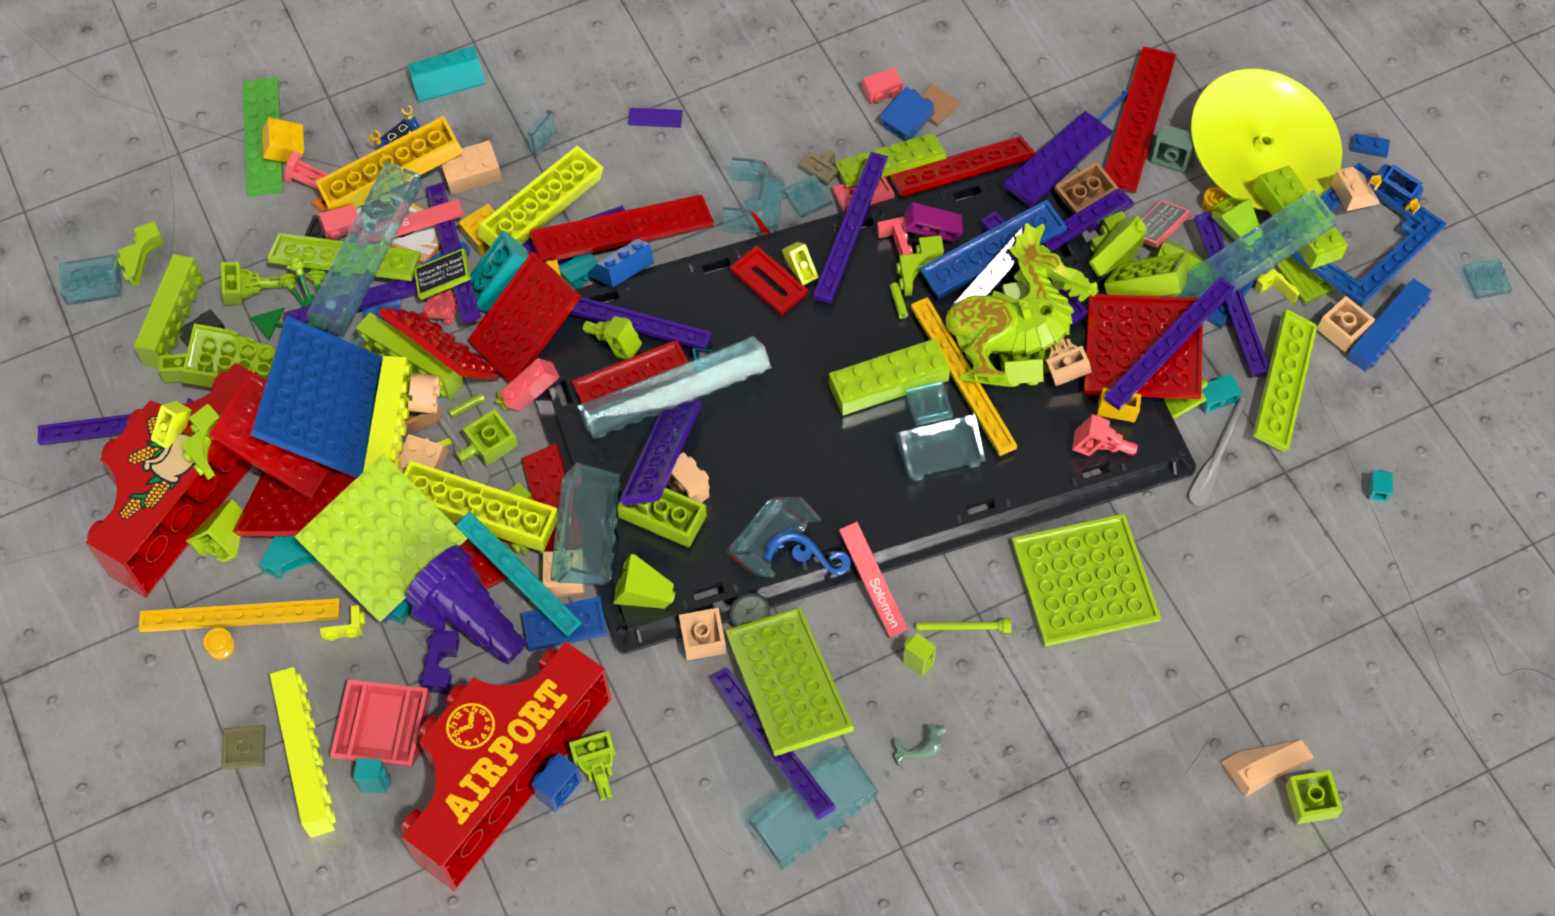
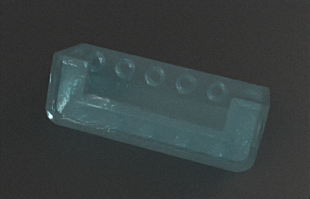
M575 463L565 474L560 490L550 575L551 581L605 585L611 580L612 570H610V566L614 558L612 546L616 540L614 528L618 521L616 511L619 500L617 497L621 489V482H619L620 474L580 463Z
M847 746L838 749L810 771V774L835 804V811L817 820L791 786L750 819V834L780 870H783L785 867L787 869L792 867L800 855H807L813 849L814 844L818 841L821 843L826 840L829 832L834 828L836 830L841 828L848 817L856 816L862 810L861 807L866 803L871 804L878 797V789Z

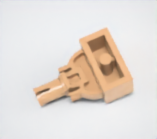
M1064 338L1058 345L1054 344L1055 351L1052 346L1049 347L1050 356L1046 361L1056 386L1092 372L1083 346L1077 347L1073 345L1070 339H1066L1068 346Z

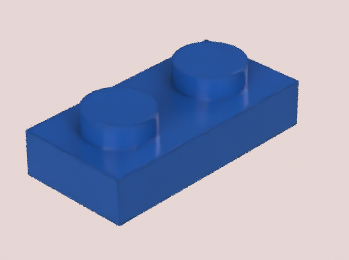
M1354 133L1351 151L1387 158L1390 140Z

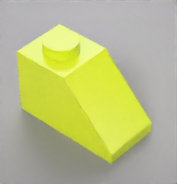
M796 242L782 249L788 267L802 285L819 278L806 244Z
M177 401L161 405L151 440L166 449L169 448L187 427L192 410Z

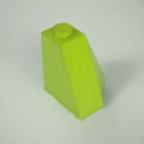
M1227 197L1214 205L1215 211L1211 213L1212 218L1238 245L1253 247L1258 244V241L1263 239L1250 199Z
M232 499L222 503L186 541L203 556L210 554L216 556L217 560L221 562L235 558L238 553L241 536L236 535L233 529L243 510Z
M630 554L623 566V569H626V571H623L621 578L618 579L613 603L665 609L674 600V584L639 557Z

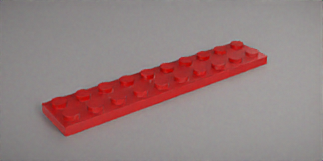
M1146 46L1142 48L1105 172L1121 190L1133 193L1137 191L1177 55L1175 53Z
M701 194L531 230L530 237L536 254L546 262L625 246L636 239L648 241L713 227L714 221Z

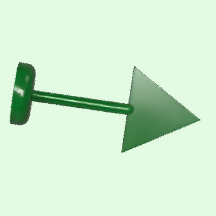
M283 307L250 318L270 340L276 326L283 327L284 322H279V319L285 308ZM311 319L307 323L324 331V325L319 319Z

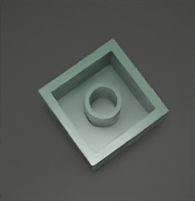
M1163 124L1157 137L1151 163L1185 173L1194 149L1191 132Z

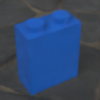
M906 86L880 115L881 125L904 141L912 139L935 114L934 104L930 99L920 96L915 89L911 90Z

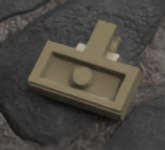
M831 150L823 157H818L809 152L799 164L802 170L826 185H829L839 173L838 169L833 166L835 153Z

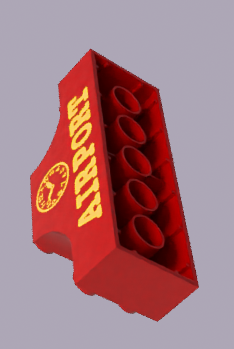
M566 641L558 651L553 648L549 649L538 664V669L541 670L539 674L523 682L510 685H494L473 677L466 686L462 683L458 684L448 695L446 704L449 706L439 718L435 715L430 716L420 728L419 736L422 737L419 740L420 745L432 770L436 773L435 791L431 802L422 812L415 809L404 820L401 829L405 833L401 837L415 863L452 891L459 887L535 794L532 781L539 772L542 773L549 759L553 756L555 757L558 753L565 757L571 750L569 742L579 740L612 700L605 668Z

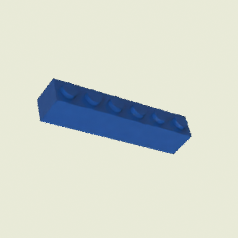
M1413 278L1353 346L1347 360L1365 372L1370 366L1373 368L1379 361V355L1384 356L1390 348L1388 345L1391 342L1394 344L1400 336L1399 332L1401 330L1405 331L1408 328L1411 318L1415 320L1421 312L1420 308L1422 306L1425 308L1431 300L1429 296L1432 290Z

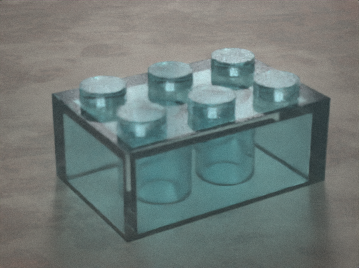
M115 254L59 263L60 294L67 305L122 296L121 266Z

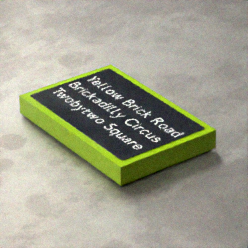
M464 248L414 269L418 297L421 300L471 280L467 254Z

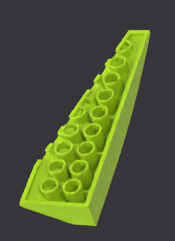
M194 323L183 367V383L212 388L216 376L223 371L228 372L235 362L267 379L276 349H273L271 345L266 343L265 345L258 343L251 337H243L233 330Z

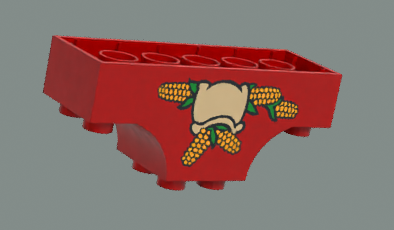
M235 362L228 372L223 371L216 376L212 384V391L209 394L183 405L192 410L190 414L192 416L209 404L221 417L252 371ZM252 372L253 374H255L256 376L260 377L261 379H263V380H265V381L267 380V379H265V378L259 376L258 374ZM149 400L143 409L133 411L127 420L126 429L117 439H110L102 449L100 460L116 484V500L113 510L104 520L96 521L90 527L87 534L88 540L85 542L109 577L147 598L189 546V543L186 541L187 538L226 500L253 466L212 440L208 449V463L215 475L209 480L204 474L200 476L193 468L195 464L192 461L188 463L182 456L184 451L181 444L194 435L190 428L192 425L190 420H188L187 427L169 448L166 449L151 440L160 407L163 405Z

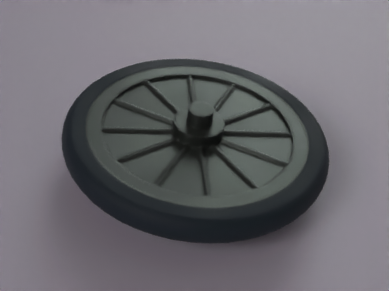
M758 593L740 595L732 602L729 609V619L734 627L760 620L770 615V605L767 599Z

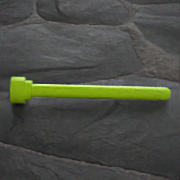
M1003 617L999 622H919L915 624V629L999 630V632L1004 634L1011 633V617Z

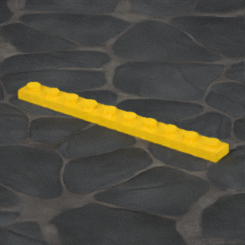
M927 297L911 304V309L930 340L936 338L949 365L950 375L998 455L1001 456L1017 449L1016 442L981 384L959 379L962 374L968 372L971 368L929 298Z
M339 598L140 611L139 631L155 632L340 620L341 601Z

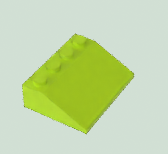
M1189 251L1133 260L1115 268L1104 283L1107 294L1137 296L1170 295L1172 297L1179 295L1186 285Z

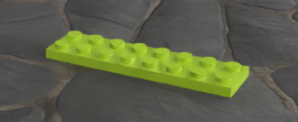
M278 233L267 258L268 263L289 265L290 259L301 256L303 260L308 261L305 264L306 268L412 281L415 273L414 269L419 263L421 253L417 250Z
M1288 309L1282 312L1252 435L1282 452L1289 450L1318 327L1317 324Z

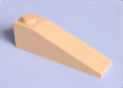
M1298 740L1240 751L1221 763L1246 797L1313 759L1314 756L1304 742Z

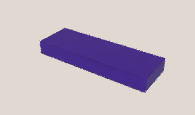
M630 108L629 125L681 128L683 111Z

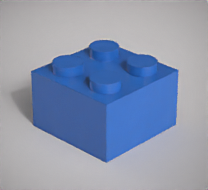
M560 753L555 757H551L542 773L539 772L532 781L536 798L556 813L582 782L579 768Z

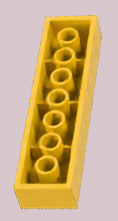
M442 116L315 182L330 210L352 204L357 208L462 154L463 151L445 117Z

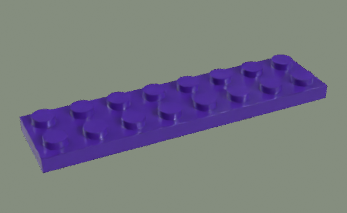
M1084 111L1004 182L1003 186L1029 207H1032L1107 140L1113 131L1087 111Z
M699 399L664 403L622 493L620 500L623 505H635L660 500L702 405Z

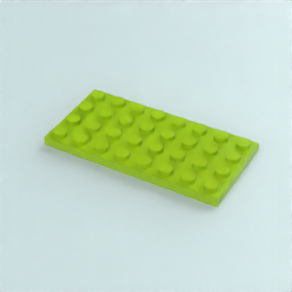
M801 607L725 630L726 637L774 757L854 731L853 724Z

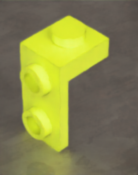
M1272 269L1267 274H1261L1256 280L1257 283L1254 290L1259 295L1273 285L1292 304L1298 299L1299 292L1297 288L1291 285L1275 269Z
M359 605L351 606V624L320 628L322 638L333 641L337 638H355L358 635H363V624H366L365 612L361 611Z

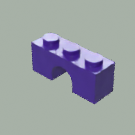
M434 629L433 635L429 636L428 647L430 649L424 658V666L426 667L425 672L421 673L420 685L423 688H428L430 693L449 695L453 676L449 668H442L439 666V663L446 657L457 658L461 640L458 631L443 630L441 632L439 629Z

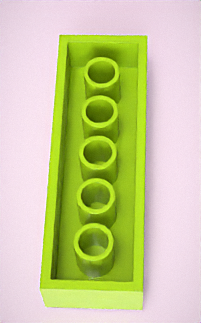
M1288 165L1259 175L1253 188L1254 192L1310 269L1342 259L1348 247L1347 242L1292 168Z
M172 255L133 346L144 366L159 368V356L172 355L173 349L178 345L179 329L185 325L186 318L190 316L191 306L196 301L197 292L204 281L194 258Z
M369 312L356 327L358 339L362 345L361 348L382 357H406L408 364L411 365L412 374L440 376L439 385H441L439 397L451 400L464 385L462 376H459L399 329Z
M935 338L829 373V386L843 416L949 381L950 368Z

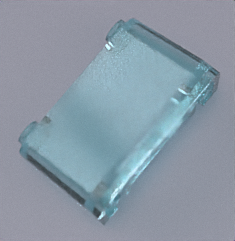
M975 415L895 434L908 478H913V481L925 479L924 475L964 465H969V468L981 466L980 462L986 461Z

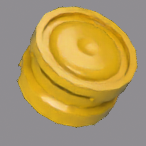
M1220 187L1209 188L1205 192L1202 201L1203 210L1206 213L1215 211L1214 205L1227 198L1228 194Z
M214 628L204 637L203 645L208 654L214 659H225L235 649L233 637L224 628Z

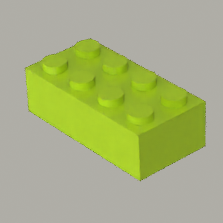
M667 488L664 489L659 501L635 505H623L620 501L617 506L619 518L686 547H690L707 516L705 504Z

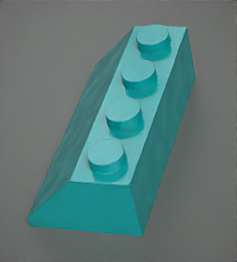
M474 46L407 64L419 103L486 85Z
M503 230L470 274L479 310L486 312L489 311L529 256L526 248Z

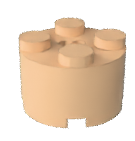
M413 373L409 390L410 400H412L408 402L409 411L437 413V396H440L441 385H439L440 376Z

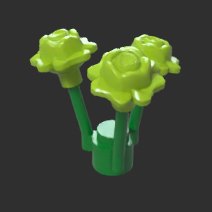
M299 256L290 259L289 265L286 267L296 271V274L285 272L283 275H280L278 287L289 288L302 307L322 302L320 295L321 281L325 280L328 274L321 269L312 268L305 275L306 278L314 282L316 287V297L310 295L303 276V268L308 261L303 260ZM297 276L300 277L304 292L306 294V297H304V301L297 292V287L294 284L298 280Z

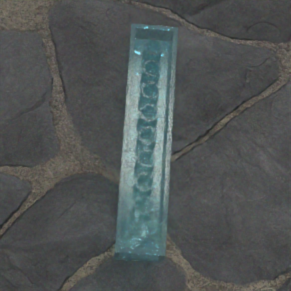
M1313 189L1187 272L1186 285L1183 291L1173 297L1200 298L1220 276L1235 287L1231 293L1233 294L1335 227L1336 217Z

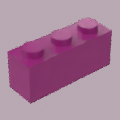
M912 203L904 212L905 231L929 237L941 236L942 240L953 243L963 233L962 215L919 203Z

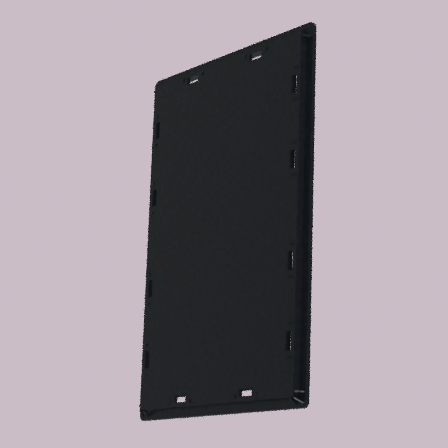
M1027 161L1018 162L1008 167H1001L991 172H984L977 176L967 177L960 181L950 182L944 186H936L927 191H919L910 196L901 197L900 195L870 205L862 227L870 224L873 225L860 229L831 304L815 300L813 295L846 212L646 268L615 287L598 282L575 289L584 298L604 302L619 297V299L606 302V304L712 332L707 350L712 351L715 368L696 371L693 357V349L695 348L680 344L692 368V374L588 415L572 381L626 360L616 357L608 342L598 340L596 335L584 332L583 325L586 321L596 324L599 322L568 314L536 357V359L539 358L552 362L559 375V378L535 400L550 446L555 443L559 446L586 542L584 550L616 648L620 653L629 654L682 637L679 615L719 608L721 624L730 622L729 609L732 602L745 593H758L764 596L770 605V609L862 580L839 533V529L858 522L876 563L883 574L1190 477L1195 473L1196 464L1163 398L1141 397L1140 411L1135 422L1103 417L1110 421L1109 427L1114 429L1116 433L1121 434L1123 440L1138 445L1137 451L1133 456L1120 450L1111 452L1107 449H1097L1090 456L1073 451L1075 430L1092 414L1097 415L1100 395L1084 394L1085 375L1058 386L1055 385L1050 373H1043V382H1038L1037 385L1019 383V386L1006 387L980 383L1017 444V449L1001 456L998 455L951 375H949V381L842 416L829 386V373L929 341L930 339L911 309V304L928 297L947 328L946 316L951 308L950 306L973 282L971 281L938 299L919 272L913 281L912 296L904 297V291L901 290L908 316L900 319L890 289V285L892 283L899 284V279L901 278V274H897L896 263H899L900 255L893 236L878 238L877 222L904 217V212L912 203H919L962 215L963 233L954 243L942 240L944 254L987 232L981 225V220L995 211L1006 222L1048 200L1062 221L1073 216L1071 211L1055 193L1054 187L1032 207H1029L1003 186L1004 182ZM977 193H981V194H979V195H975V196H972V197H969V198H965V199L956 201L957 199H960V198H963V197H967V196H970V195H974V194H977ZM907 232V244L911 245L913 254H916V245H919V238L929 236ZM1082 233L1064 244L1070 256L1064 258L1059 248L1051 252L1060 257L1065 267L1080 271L1084 274L1085 278L1089 279L1090 283L1096 282L1097 294H1107L1104 285L1106 281L1103 275L1098 277L1089 264L1093 255ZM800 242L806 244L819 278L803 285L808 289V294L781 316L730 271V267L754 247L758 246L798 281L788 267L782 249ZM1015 263L987 295L992 296L993 291L1002 293V286L1004 284L1018 282L1014 279V276L1020 269L1019 265ZM729 265H730V267L723 268V269H720V270H716V271H713V272L704 274V272H708V271H711V270H715V269L722 268V267H725V266H729ZM757 267L752 268L759 277L781 296L787 295L786 291L782 290ZM1088 296L1085 300L1081 301L1080 303L1089 312ZM1088 315L1074 325L1070 324V334L1064 337L1067 346L1066 339H1070L1073 345L1077 347L1083 346L1085 353L1087 350ZM949 332L959 348L956 336ZM637 333L642 345L634 357L671 342ZM961 352L972 370L974 365L966 357L965 352ZM999 353L990 354V362L996 370L1001 371ZM563 382L571 404L562 406L555 386ZM699 399L702 405L681 453L684 452L688 457L691 456L699 470L706 472L709 477L708 485L710 488L709 498L702 502V504L706 505L707 516L690 547H686L619 518L617 506L621 501L622 493L664 403ZM1109 466L1111 472L1085 479L1083 473ZM666 484L665 488H667V489H669V490H672V489L668 486V484ZM775 497H782V499L786 503H788L792 508H794L806 519L803 520L800 516H798L795 512H793L790 508H788L782 502L777 500ZM993 501L996 505V508L969 515L967 509ZM610 518L617 539L616 542L610 544L607 542L601 520ZM793 526L792 531L810 538L822 554L842 549V552L849 556L851 564L846 573L837 576L827 571L821 563L816 564L813 553L805 562L796 561L792 557L793 548L796 545H800V550H805V546L800 542L786 541L782 543L784 547L777 549L771 561L764 559L765 547L774 535ZM630 554L639 557L674 584V600L665 609L613 603L618 579L621 578L623 571H626V569H623V566ZM728 554H734V556H735L740 562H742L746 567H748L752 572H750L748 569H746L745 567H743L742 565H740L738 562H736L734 559H732ZM837 558L831 561L826 560L833 568L838 569L841 567V561ZM721 586L724 589V593L695 601V594Z

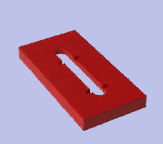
M758 246L754 247L730 267V271L781 316L808 294L807 288ZM757 267L782 290L786 291L787 295L781 296L759 277L752 268Z

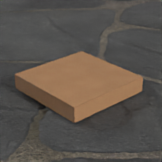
M933 84L921 95L925 99H930L934 104L935 114L928 121L936 127L960 103Z

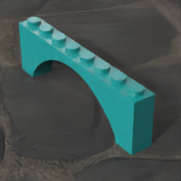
M274 536L259 566L263 573L281 579L284 574L291 570L319 561L295 536ZM405 599L389 620L404 625L412 610V605Z

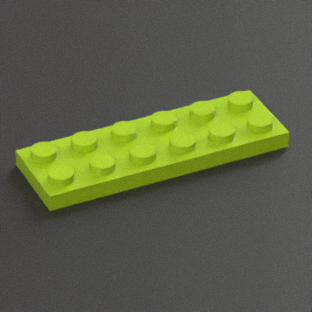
M930 133L835 161L834 164L842 181L848 188L858 185L870 152L888 156V161L881 178L943 160L947 157L944 148L934 133Z

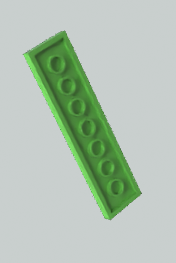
M278 77L243 81L248 197L284 193L283 162L263 158L262 128L268 117L281 120Z

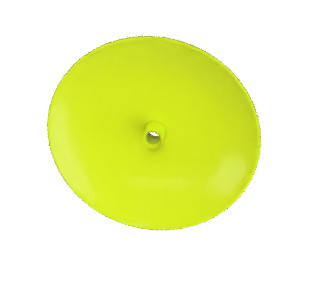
M1264 69L1236 70L1224 74L1211 82L1201 93L1195 104L1191 119V135L1195 152L1209 177L1231 197L1250 199L1253 208L1268 211L1253 190L1257 178L1261 174L1288 165L1315 201L1332 187L1333 177L1336 171L1341 169L1342 145L1339 131L1324 104L1299 82L1283 74Z

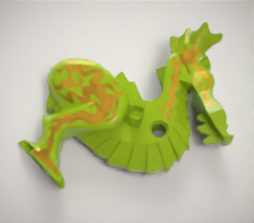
M1026 223L1024 233L1016 235L1015 246L1009 248L1012 255L1018 259L1020 267L1014 279L1030 289L1026 297L1014 299L1006 294L993 291L992 296L973 295L966 297L948 310L946 326L949 332L956 336L960 351L965 352L966 357L974 365L972 370L960 376V380L1010 387L1007 375L995 369L989 360V355L1007 352L1013 355L1026 354L1029 356L1040 350L1045 351L1054 344L1058 345L1065 335L1070 334V324H1072L1071 313H1073V308L1068 304V299L1059 294L1058 289H1063L1064 291L1071 290L1068 294L1069 297L1080 295L1078 298L1079 302L1085 300L1088 296L1093 297L1098 293L1096 282L1090 283L1089 279L1085 278L1084 274L1080 271L1065 267L1057 254L1050 253L1047 247L1040 245V239L1045 229L1044 224L1034 228Z

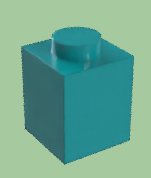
M1373 470L1369 478L1368 500L1388 502L1393 494V473L1385 470Z

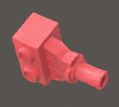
M1092 414L1075 430L1072 450L1090 456L1097 449H1107L1111 452L1120 450L1133 456L1137 451L1138 445L1123 440L1121 434L1116 433L1114 429L1109 427V420Z

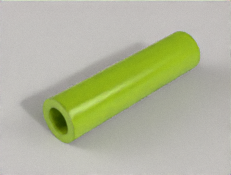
M892 283L890 289L899 318H906L908 313L899 284Z
M480 393L448 410V413L453 419L486 400L483 394Z

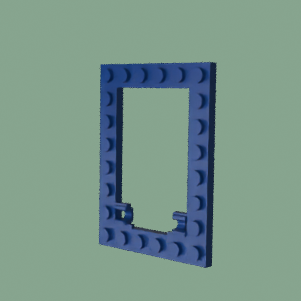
M1359 162L1354 166L1355 169L1365 176L1368 182L1372 176H1375V173ZM1383 180L1377 190H1374V185H1369L1379 200L1404 216L1403 219L1406 221L1399 230L1406 234L1407 237L1360 282L1332 262L1310 269L1283 231L1273 241L1274 245L1347 296L1361 308L1434 239L1447 224L1421 205L1414 214H1412L1410 208L1405 210V206L1411 201V198ZM1332 187L1316 200L1327 217L1342 204Z

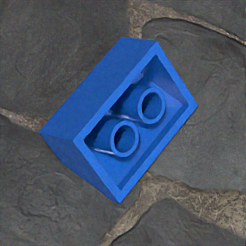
M641 239L633 240L627 246L618 249L617 252L597 263L589 273V276L610 287L617 286L654 263L650 243Z

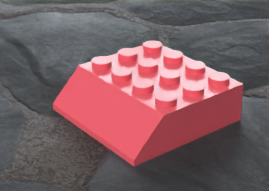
M348 680L330 758L356 761L357 758L382 759L384 764L412 767L420 755L421 745L419 740L422 737L419 736V731L428 718L432 697L428 688Z

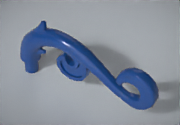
M793 526L774 535L765 547L764 559L771 561L777 549L784 547L782 543L786 541L800 542L805 546V550L801 551L800 545H796L793 548L792 557L796 561L805 562L813 553L827 571L837 576L846 573L851 564L850 558L845 552L837 551L829 556V561L837 558L841 561V567L838 569L831 567L817 545L807 536L792 531Z

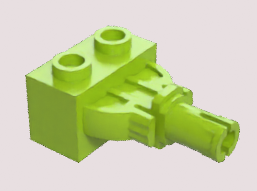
M221 262L223 305L242 304V299H247L253 294H260L262 288H279L278 276L261 277L259 273L240 269V262Z
M614 316L611 321H600L598 324L586 321L583 325L584 332L594 334L598 340L608 342L616 357L626 360L634 357L642 345L637 332L632 326V322L625 317Z
M605 731L569 742L576 766H579L588 776L590 783L594 782L592 778L593 773L600 800H606L604 789L608 799L612 798L613 794L606 769L609 777L613 776L611 767L616 752L610 732Z

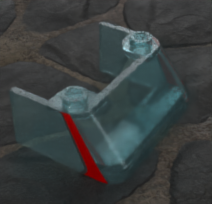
M732 157V180L761 182L758 199L745 200L742 208H723L724 230L758 233L776 232L780 221L785 188L784 180L762 160Z
M775 497L765 504L728 548L727 554L758 577H774L775 573L771 570V561L764 559L765 547L769 540L790 526H793L792 531L801 533L807 528L808 522H819L821 518L802 497Z

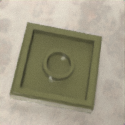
M260 725L223 729L222 769L265 766L266 727Z

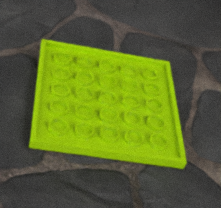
M384 454L295 536L380 623L406 599L405 594L408 587L433 559L447 548L455 544L461 546L468 539Z
M1125 514L1012 538L1011 542L1045 647L1155 623L1161 620Z

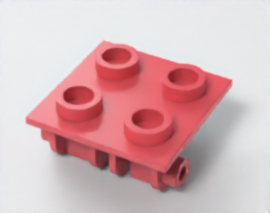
M449 288L429 296L422 313L429 316V319H442L445 325L452 323L454 314L459 309L454 288Z

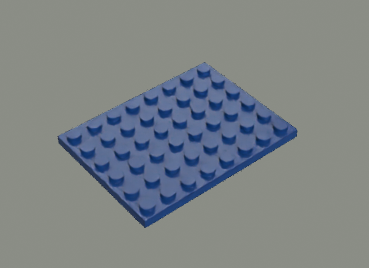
M287 316L250 435L358 478L364 470L383 357Z

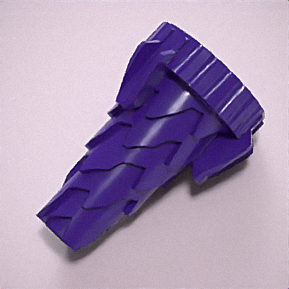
M455 544L433 559L408 587L405 597L412 605V615L431 627L439 629L441 632L445 630V621H447L462 633L468 635L479 647L482 645L498 660L510 664L528 642L514 630L512 622L500 611L502 608L489 596L490 593L482 585L477 572L471 566L473 558L460 545Z

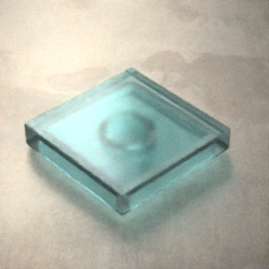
M547 110L528 132L531 154L536 158L557 134L554 115L550 110Z

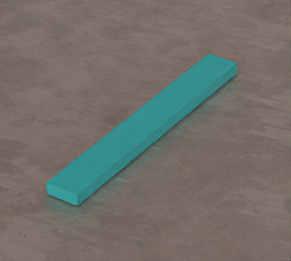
M471 511L456 524L567 637L582 624Z

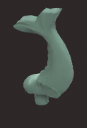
M929 724L926 741L912 751L906 750L900 740L895 738L894 744L897 749L895 759L898 766H900L905 758H927L939 753L943 747L939 735L946 733L944 725L935 728L934 724Z

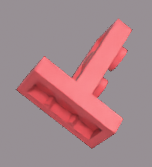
M294 150L286 164L284 182L291 184L294 178L319 190L315 181L329 174L300 161L301 153Z
M904 217L877 222L878 238L893 236L899 255L913 254L911 245L907 244V232L909 231H905Z

